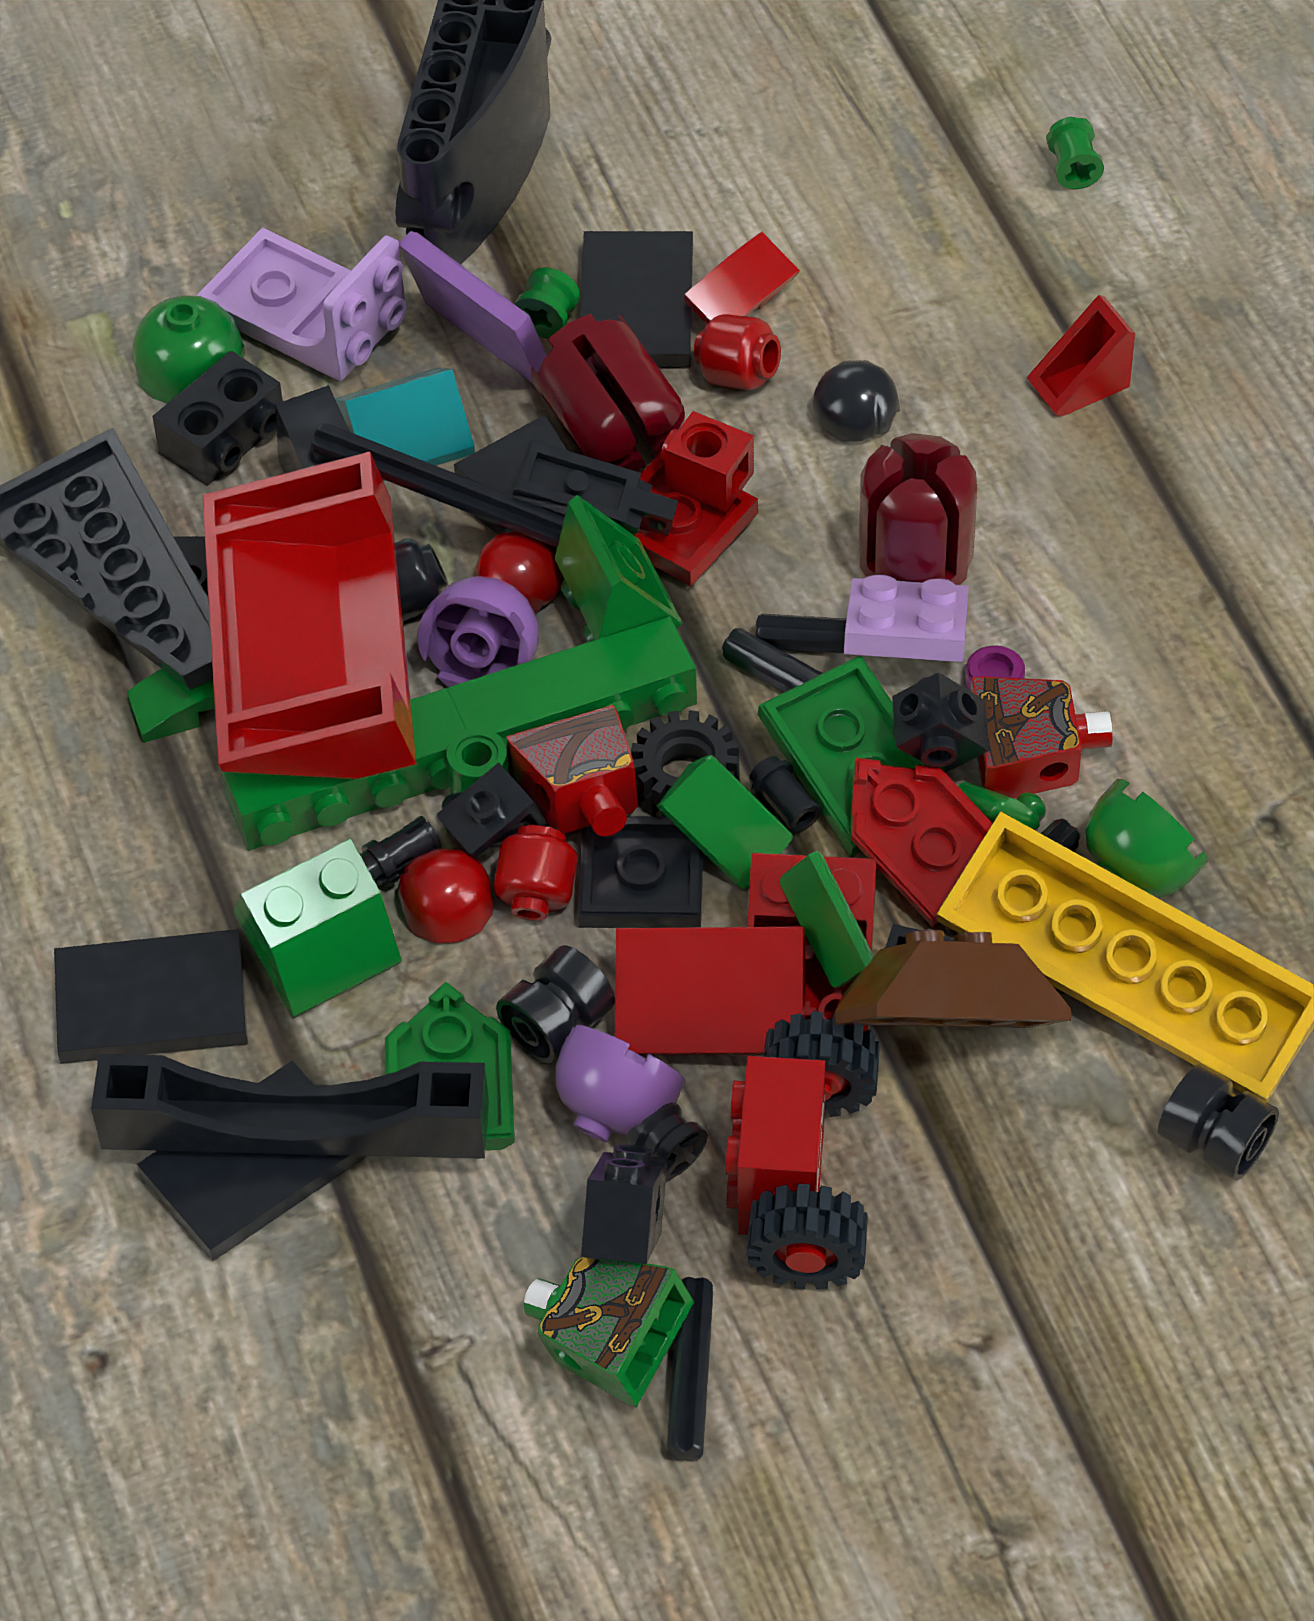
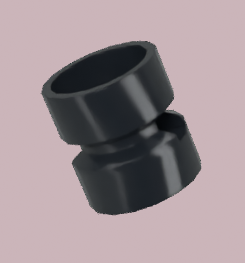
M567 945L559 946L535 967L533 983L522 979L496 1005L498 1018L501 1024L510 1030L512 1040L528 1055L546 1064L552 1063L559 1057L561 1048L573 1027L582 1025L591 1028L615 1004L614 991L598 966L579 950Z
M1200 1063L1187 1072L1170 1096L1161 1115L1157 1132L1160 1136L1188 1153L1202 1149L1204 1151V1161L1208 1165L1237 1181L1249 1172L1267 1146L1278 1122L1279 1110L1249 1091L1235 1095L1233 1093V1084L1229 1079Z

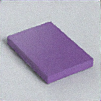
M410 231L399 242V248L425 303L532 383L531 367L533 366L538 373L546 353L530 316L420 234Z

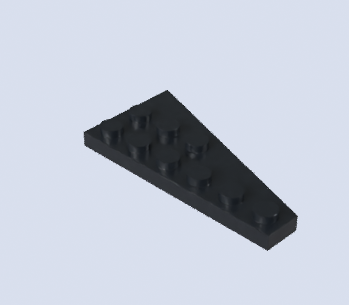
M113 427L0 485L1 547L187 689L192 690L213 679L209 599Z

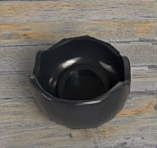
M867 360L843 361L826 371L819 380L813 397V411L822 430L840 441H864L875 434L888 433L896 412L900 411L895 383L884 368Z

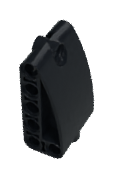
M544 0L437 1L397 143L400 183L397 191L395 215L397 226L406 228V235L410 231L417 232L460 265L479 248L510 208L528 177L543 142L551 116L547 57L552 41L550 32L545 27Z

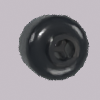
M405 538L395 543L403 622L424 613L430 603L442 592L441 589L449 586L445 572L430 544L421 546L419 542L411 538Z

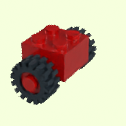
M812 1012L811 1019L805 1020L803 1015L799 1013L791 1015L790 1023L783 1019L777 1021L774 1029L769 1028L766 1033L764 1057L747 1056L745 1081L733 1080L731 1119H733L732 1136H728L726 1151V1175H728L726 1208L738 1209V1234L748 1235L746 1256H748L747 1262L750 1267H757L756 1273L763 1278L773 1274V1282L784 1285L787 1280L794 1281V1288L805 1289L806 1283H814L816 1289H828V1281H832L837 1286L847 1284V1277L856 1279L860 1275V1269L864 1270L868 1215L867 1212H864V1206L859 1201L851 1203V1195L843 1191L836 1196H832L831 1187L822 1185L820 1187L825 1110L828 1111L830 1117L841 1116V1108L852 1114L859 1111L860 1104L867 1107L872 1102V1096H876L880 1045L879 1041H875L876 1034L871 1029L863 1031L864 1025H836L835 1013L832 1020L823 1019V1012Z

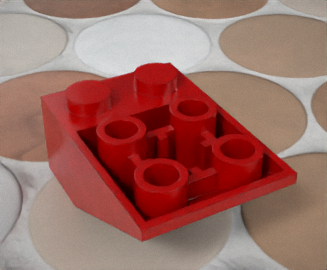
M751 853L747 927H801L780 886V878L804 859L805 855ZM823 856L872 951L876 859ZM805 935V1020L811 1019L812 1012H823V1019L832 1020L843 993L853 981L840 988H834L830 984ZM868 1025L863 1026V1031L868 1030Z

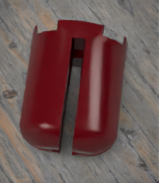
M587 314L566 324L548 339L553 349L542 361L538 373L533 366L531 367L532 383L582 455L640 472L646 469V465L634 447L637 443L626 420L655 459L661 453L664 441L670 431L673 429L679 430L685 422L684 406L682 405L681 398L621 315H618L620 321L613 319L596 321L592 314Z
M910 433L894 438L890 443V447L881 445L867 459L860 474L859 564L866 577L886 575L894 578L896 581L920 583L930 579H945L953 582L955 585H960L966 580L968 567L974 556L977 476L976 470L968 457L960 455V450L956 445L941 436Z

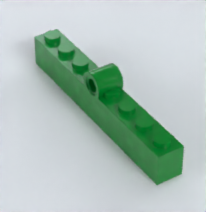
M668 616L410 699L416 765L360 779L222 772L221 770L225 797L247 851L265 845H277L292 836L323 826H335L348 818L381 807H393L406 799L436 789L450 788L451 794L464 792L498 762L509 773L510 765L506 736L614 705L618 712L623 731L629 726L656 718L657 716H668V712H681L683 709L697 704L696 666L671 617Z

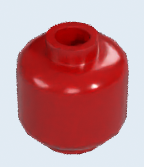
M730 314L715 316L706 325L704 331L697 335L694 343V359L700 365L701 373L708 383L717 387L747 391L758 389L776 374L780 364L781 345L778 337L774 335L767 322L755 317Z
M527 825L520 827L517 834H513L502 841L493 889L501 901L511 906L512 915L525 920L540 921L547 918L548 912L558 911L569 905L573 893L578 854L569 843L565 842L566 836L559 830L540 825Z

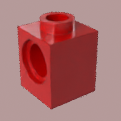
M692 411L679 430H671L664 441L661 450V460L665 462L666 487L727 512L754 474V435Z

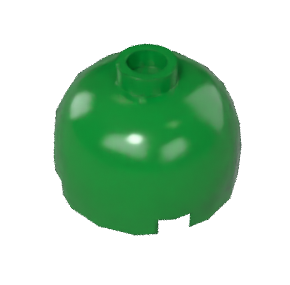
M181 295L163 300L152 307L143 317L136 328L133 342V361L140 386L153 399L167 404L232 350L244 358L245 349L235 319L217 302L202 296Z
M1116 779L1100 796L1089 813L1085 827L1087 849L1096 860V865L1156 898H1162L1179 891L1208 863V856L1202 851L1193 857L1187 849L1195 840L1193 836L1168 811L1143 791L1135 800L1124 794L1122 791L1130 783L1124 779Z

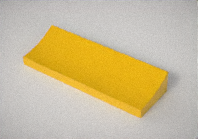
M1002 812L997 816L937 913L938 922L959 934L991 932L992 943L1019 944L1055 988L1195 1066L1202 1063L1229 1079L1233 1084V1088L1240 1092L1249 1091L1266 1102L1269 1101L1282 1077L1314 1029V984Z

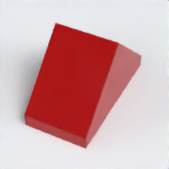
M1098 294L1026 378L1053 412L1063 417L1130 387L1135 333L1106 297Z

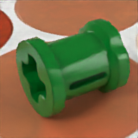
M1066 117L1052 124L1046 135L1048 148L1057 157L1058 162L1055 167V174L1058 183L1068 189L1089 187L1096 183L1104 172L1102 158L1094 151L1092 146L1095 133L1091 122L1086 118Z

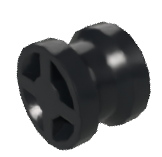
M670 1102L630 1129L627 1133L626 1142L628 1145H639L652 1149V1157L668 1158L666 1179H671L687 1170L696 1161L707 1143L708 1134L697 1122H687L682 1118L680 1106L676 1102Z

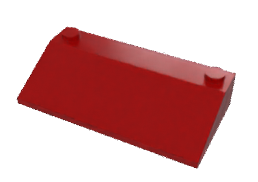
M371 452L203 494L218 765L222 772L360 779L416 765L391 497Z

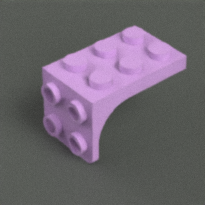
M262 227L196 295L217 302L235 319L240 332L340 382L356 365H362L369 358L373 347L389 330H394L400 325L407 309L399 241L388 235L384 236L352 270H349Z

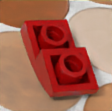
M760 232L728 256L685 293L683 301L706 324L715 316L722 314L748 316L756 308L760 310L793 280L800 270L763 232Z

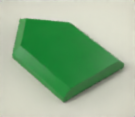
M445 982L428 997L429 1003L407 1023L402 1021L385 1037V1075L397 1072L420 1061L485 1063L489 1098L486 1151L503 1150L515 1143L510 1030L494 1017L489 1016L487 1018L467 1003L462 993Z

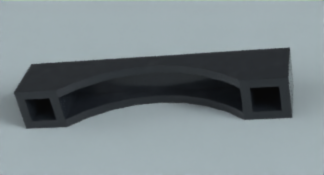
M99 1054L91 1111L101 1149L485 1159L489 1098L485 1063L420 1061L397 1072L368 1080L334 1085L292 1086L257 1083L224 1077L190 1067L164 1055Z

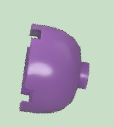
M483 576L471 577L451 583L430 603L422 616L417 630L421 656L424 661L427 660L428 656L430 657L433 664L440 669L437 677L448 687L531 661L535 656L540 641L538 621L528 599L514 586L497 578Z
M576 1025L575 1028H572L569 1036H567L556 1064V1089L562 1103L578 1115L573 1124L576 1129L597 1140L608 1142L612 1133L627 1136L630 1129L642 1123L644 1119L652 1115L663 1105L677 1102L686 1079L676 1070L650 1054L645 1059L628 1050L630 1044L596 1029Z

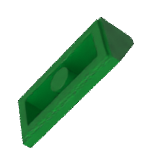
M711 755L690 763L657 805V808L741 890L750 885L751 853L781 854L794 837L776 817Z
M815 851L784 873L780 878V886L800 925L805 928V935L830 984L834 988H840L854 981L874 955L822 853L818 854Z

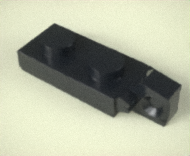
M529 440L512 496L563 515L566 514L568 502L578 495L631 534H638L640 529L668 536L678 505V500L652 493V485L641 480V473L535 440Z

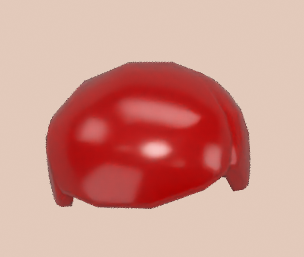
M516 531L498 534L483 547L478 556L473 577L497 578L514 586L528 599L535 614L542 606L558 597L564 578L555 561L556 547Z
M436 849L415 857L405 867L403 874L400 876L398 888L400 903L408 928L417 937L434 943L460 942L481 932L493 914L494 904L487 871L481 862L472 858L463 850Z

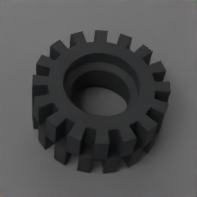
M689 710L688 720H680L678 711L668 712V723L666 724L657 716L650 720V732L642 727L637 733V743H632L631 755L635 767L638 804L645 802V812L651 816H654L659 811L657 805L679 778L667 774L662 769L664 765L680 758L699 760L707 755H711L740 782L739 746L737 739L732 740V731L727 725L718 730V718L710 714L704 723L700 722L699 711Z

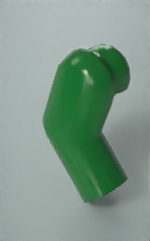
M966 781L958 785L992 823H994L999 813L1002 812L1036 831L1040 827L1039 821L1045 817L1047 812L1044 801L1034 793L1025 792L1020 794L1017 799Z

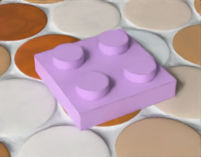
M872 575L865 579L852 578L845 628L844 654L963 662L969 586L955 585L953 582L945 579H930L920 583L896 581L894 578L886 575Z

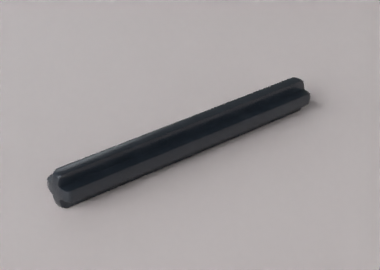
M320 423L314 432L311 441V450L314 453L335 461L371 452L383 480L558 548L565 518L561 514L530 504L512 495L328 423Z

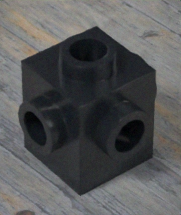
M940 672L925 677L918 683L892 696L895 746L927 766L941 768L947 773L989 751L985 700Z

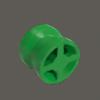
M549 267L537 268L528 278L525 285L526 291L518 296L514 305L530 316L539 337L550 338L566 325L568 321L567 314L574 311L581 297L580 289L572 278L557 269Z

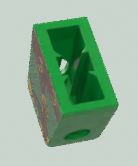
M579 1257L575 1259L561 1285L540 1278L533 1281L525 1295L524 1311L527 1316L541 1320L538 1325L537 1334L558 1364L626 1404L637 1408L694 1301L673 1268L654 1264Z

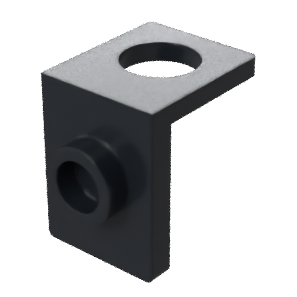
M499 762L437 813L440 822L474 859L526 816L535 825L550 827L535 802Z

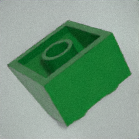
M576 495L567 505L555 561L565 579V582L561 584L564 595L582 613L586 624L582 626V631L588 642L668 616L671 617L676 628L683 623L640 540L580 496Z
M351 838L241 893L234 908L238 921L292 1019L402 962L381 892Z

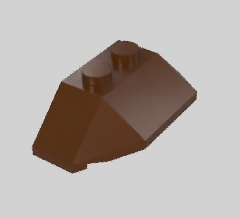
M941 930L906 933V944L883 948L876 953L843 993L835 1011L836 1025L1033 1028L1071 1021V1008L1019 944L992 943L991 932L954 935V941H944V931Z

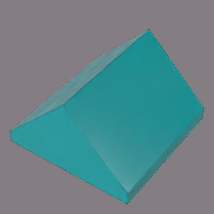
M437 367L335 398L346 425L353 434L435 466L475 453L474 442L453 369Z

